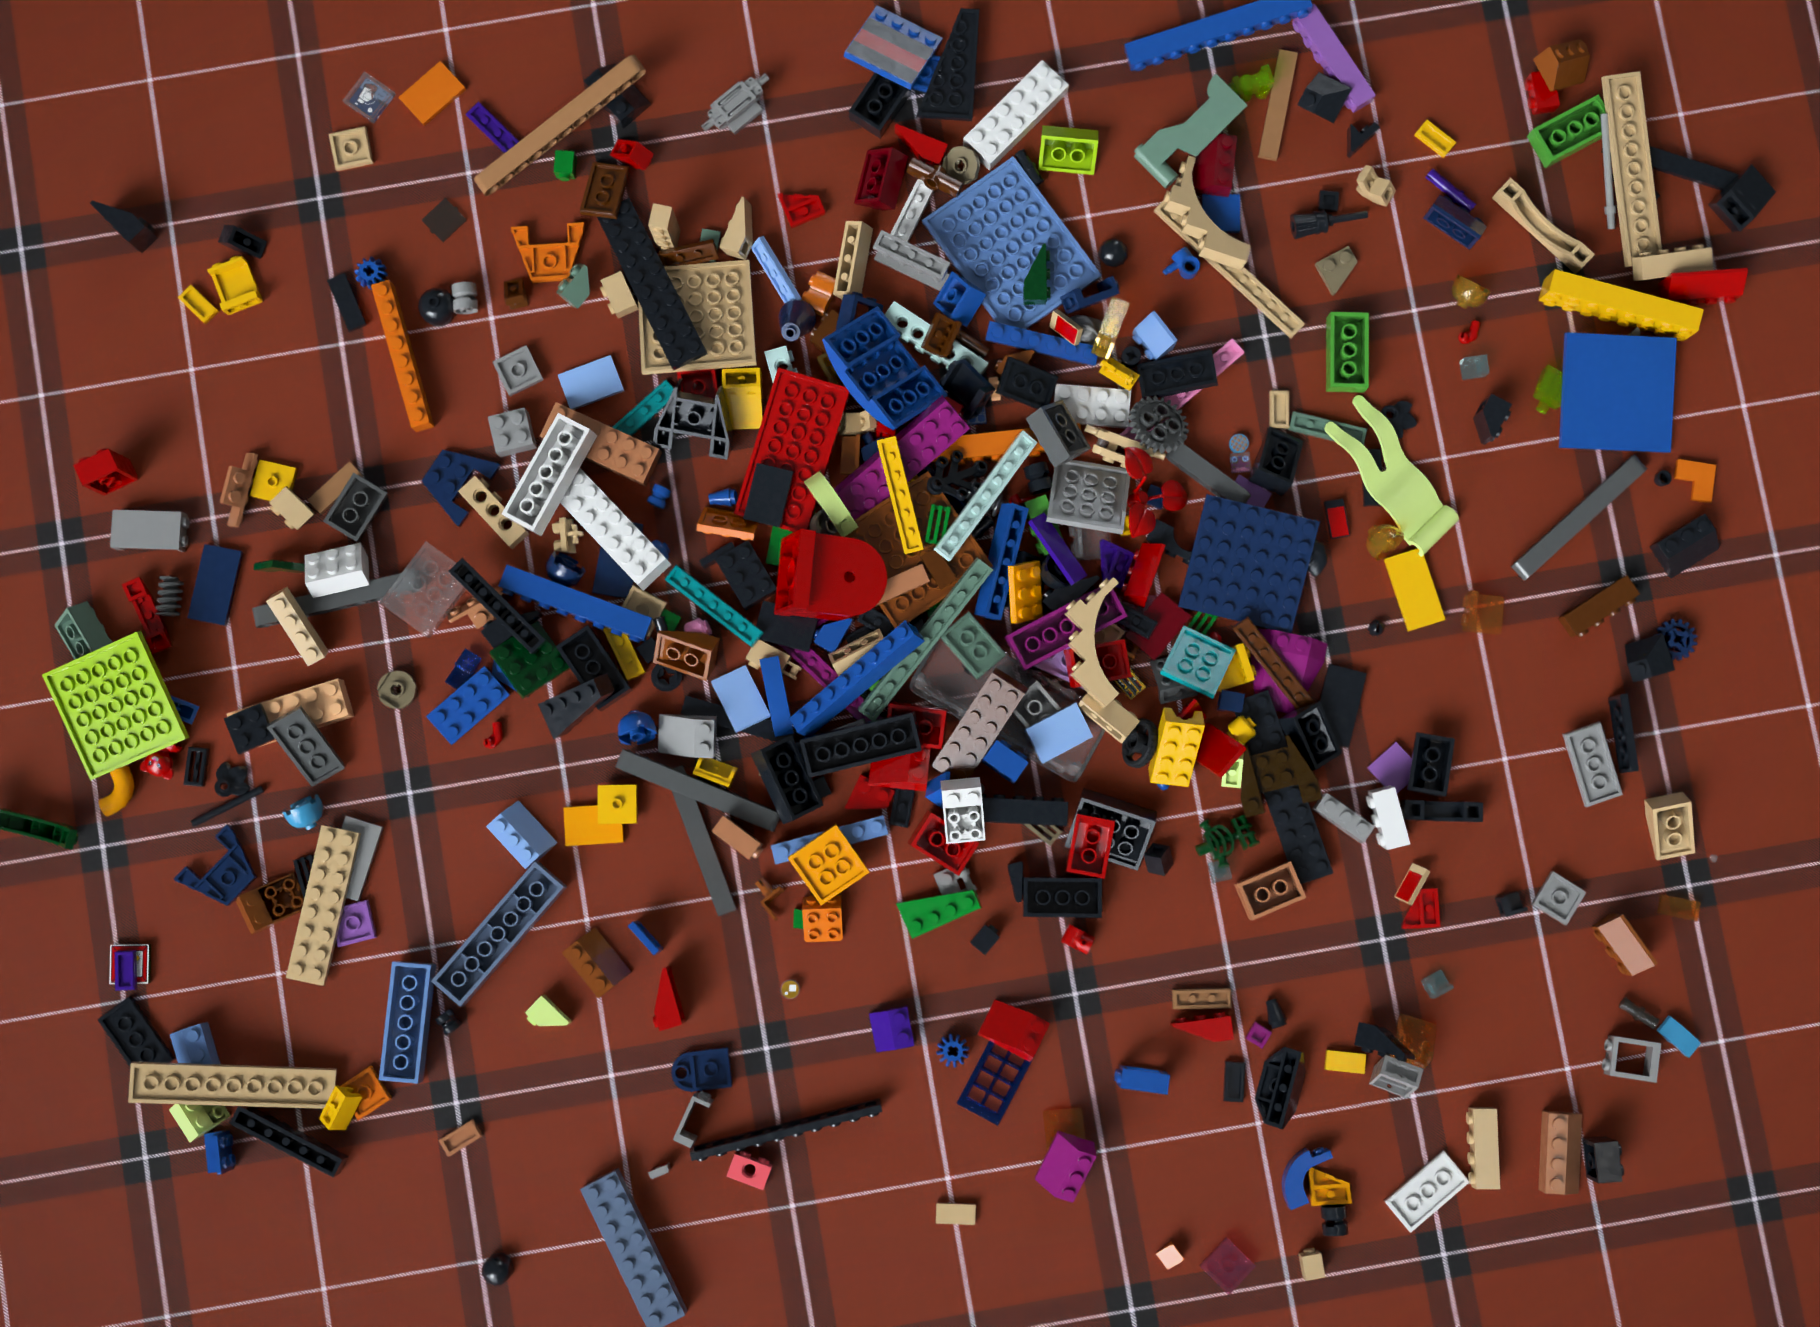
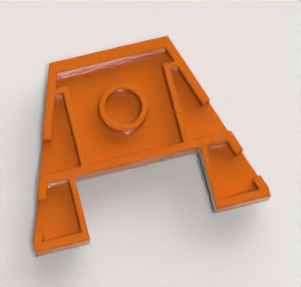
M584 222L567 223V243L530 245L528 226L511 227V232L532 283L562 281L569 277V272L575 264L584 233Z

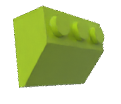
M1042 125L1038 170L1094 175L1099 131Z

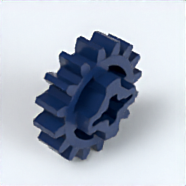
M1671 619L1669 622L1661 623L1662 627L1656 628L1659 634L1663 633L1665 635L1668 649H1674L1675 652L1669 650L1672 660L1675 658L1677 661L1682 660V657L1687 658L1689 653L1695 651L1692 646L1698 643L1693 641V639L1698 636L1692 634L1695 630L1694 628H1688L1689 622L1682 624V619H1678L1676 622L1674 619Z

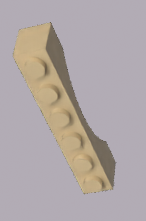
M1512 178L1492 197L1493 200L1574 274L1595 255L1581 241L1570 237L1549 222L1534 206L1525 190Z

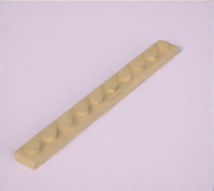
M1162 201L1154 209V213L1199 253L1198 243L1200 239L1181 233L1183 225H1180L1183 216L1164 210L1166 202ZM1204 258L1289 338L1292 339L1305 325L1299 317L1244 267L1239 270Z

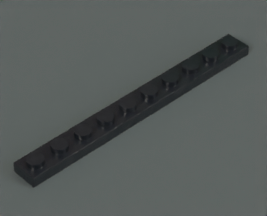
M878 1098L692 1146L690 1148L691 1161H704L709 1156H723L729 1151H742L748 1146H761L771 1140L774 1142L781 1141L784 1137L791 1135L797 1137L802 1135L803 1132L810 1130L811 1132H816L826 1126L836 1127L841 1122H855L865 1116L874 1117L883 1112L881 1100Z

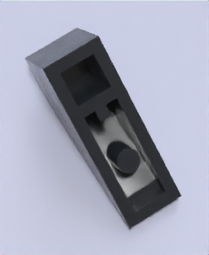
M1097 575L1080 580L1072 586L1070 585L1063 589H1054L1053 591L1049 589L1042 596L1044 598L1042 604L1050 612H1053L1080 598L1100 577Z
M538 610L520 614L530 625L543 616ZM497 619L488 621L483 626L484 629L480 631L493 648L513 637Z

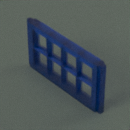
M988 1041L957 1104L998 1126L1032 1060L1030 1062L1024 1060L1023 1064L1019 1066L1008 1060L1012 1052L1008 1051L1004 1058L992 1051L995 1043ZM989 1055L1002 1061L997 1073L984 1067ZM1005 1064L1018 1070L1013 1082L1000 1075ZM981 1070L994 1077L989 1088L976 1082ZM998 1079L1011 1086L1005 1097L992 1090ZM973 1085L986 1092L981 1104L968 1097ZM989 1095L1003 1101L997 1112L984 1106Z

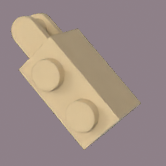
M758 640L753 648L751 647L746 656L749 666L758 670L761 667L759 659L779 656L782 675L785 674L794 680L797 679L796 675L802 668L790 662V655L761 640ZM787 665L792 666L789 673L785 671Z

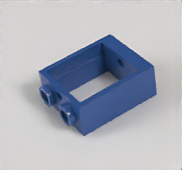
M1119 1065V1069H1115L1114 1081H1116L1120 1088L1168 1095L1170 1074L1166 1071Z

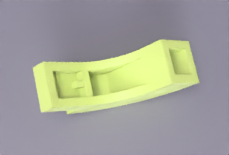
M820 471L804 481L813 497L820 504L842 537L858 528L851 514Z

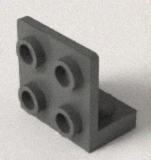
M1168 657L1150 661L1158 686L1160 704L1198 695L1197 691L1160 674Z

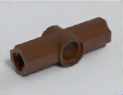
M913 158L907 168V173L924 181L925 186L930 190L940 189L955 198L960 195L964 186L962 181L948 175L942 166L934 165L932 167L917 158Z

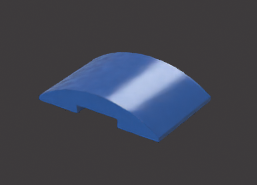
M877 306L824 337L822 341L836 373L850 394L872 417L886 427L895 430L922 413L942 395L947 397L948 394L925 365L920 368L898 340L901 336Z

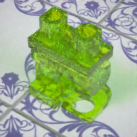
M1269 64L1261 66L1259 73L1253 75L1246 74L1240 78L1238 76L1233 77L1231 83L1227 85L1244 102L1251 100L1254 94L1257 98L1266 99L1275 81Z

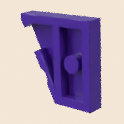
M1101 539L1102 582L1106 578L1110 580L1114 577L1119 582L1115 588L1121 589L1134 553Z

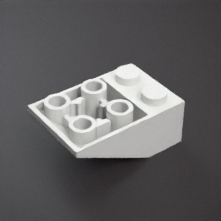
M980 777L940 781L946 844L985 840Z

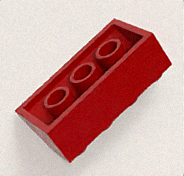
M1748 268L1671 273L1658 283L1660 298L1690 306H1696L1698 303L1713 305L1719 301H1724L1725 304L1734 303L1743 295Z

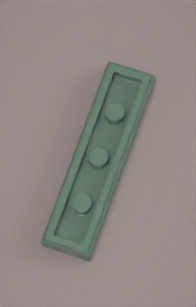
M1296 411L1292 412L1288 431L1334 441L1324 429L1328 422H1334L1344 432L1364 445L1367 433L1366 428Z

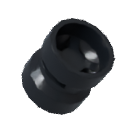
M449 1009L435 1019L437 1024L443 1027V1032L446 1036L462 1025L460 1020L455 1018V1013L452 1009Z

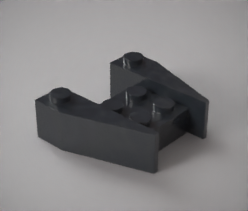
M679 378L654 429L653 446L672 449L676 442L677 433L711 439L709 457L728 460L732 451L734 433L723 386L719 387L715 398L681 392L682 379Z

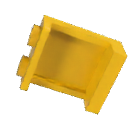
M234 256L229 259L230 261L216 263L212 265V268L207 269L213 278L222 302L220 307L227 315L263 302L249 262L243 256Z

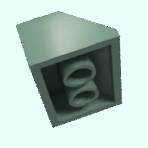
M88 601L67 607L54 625L74 660L113 643Z

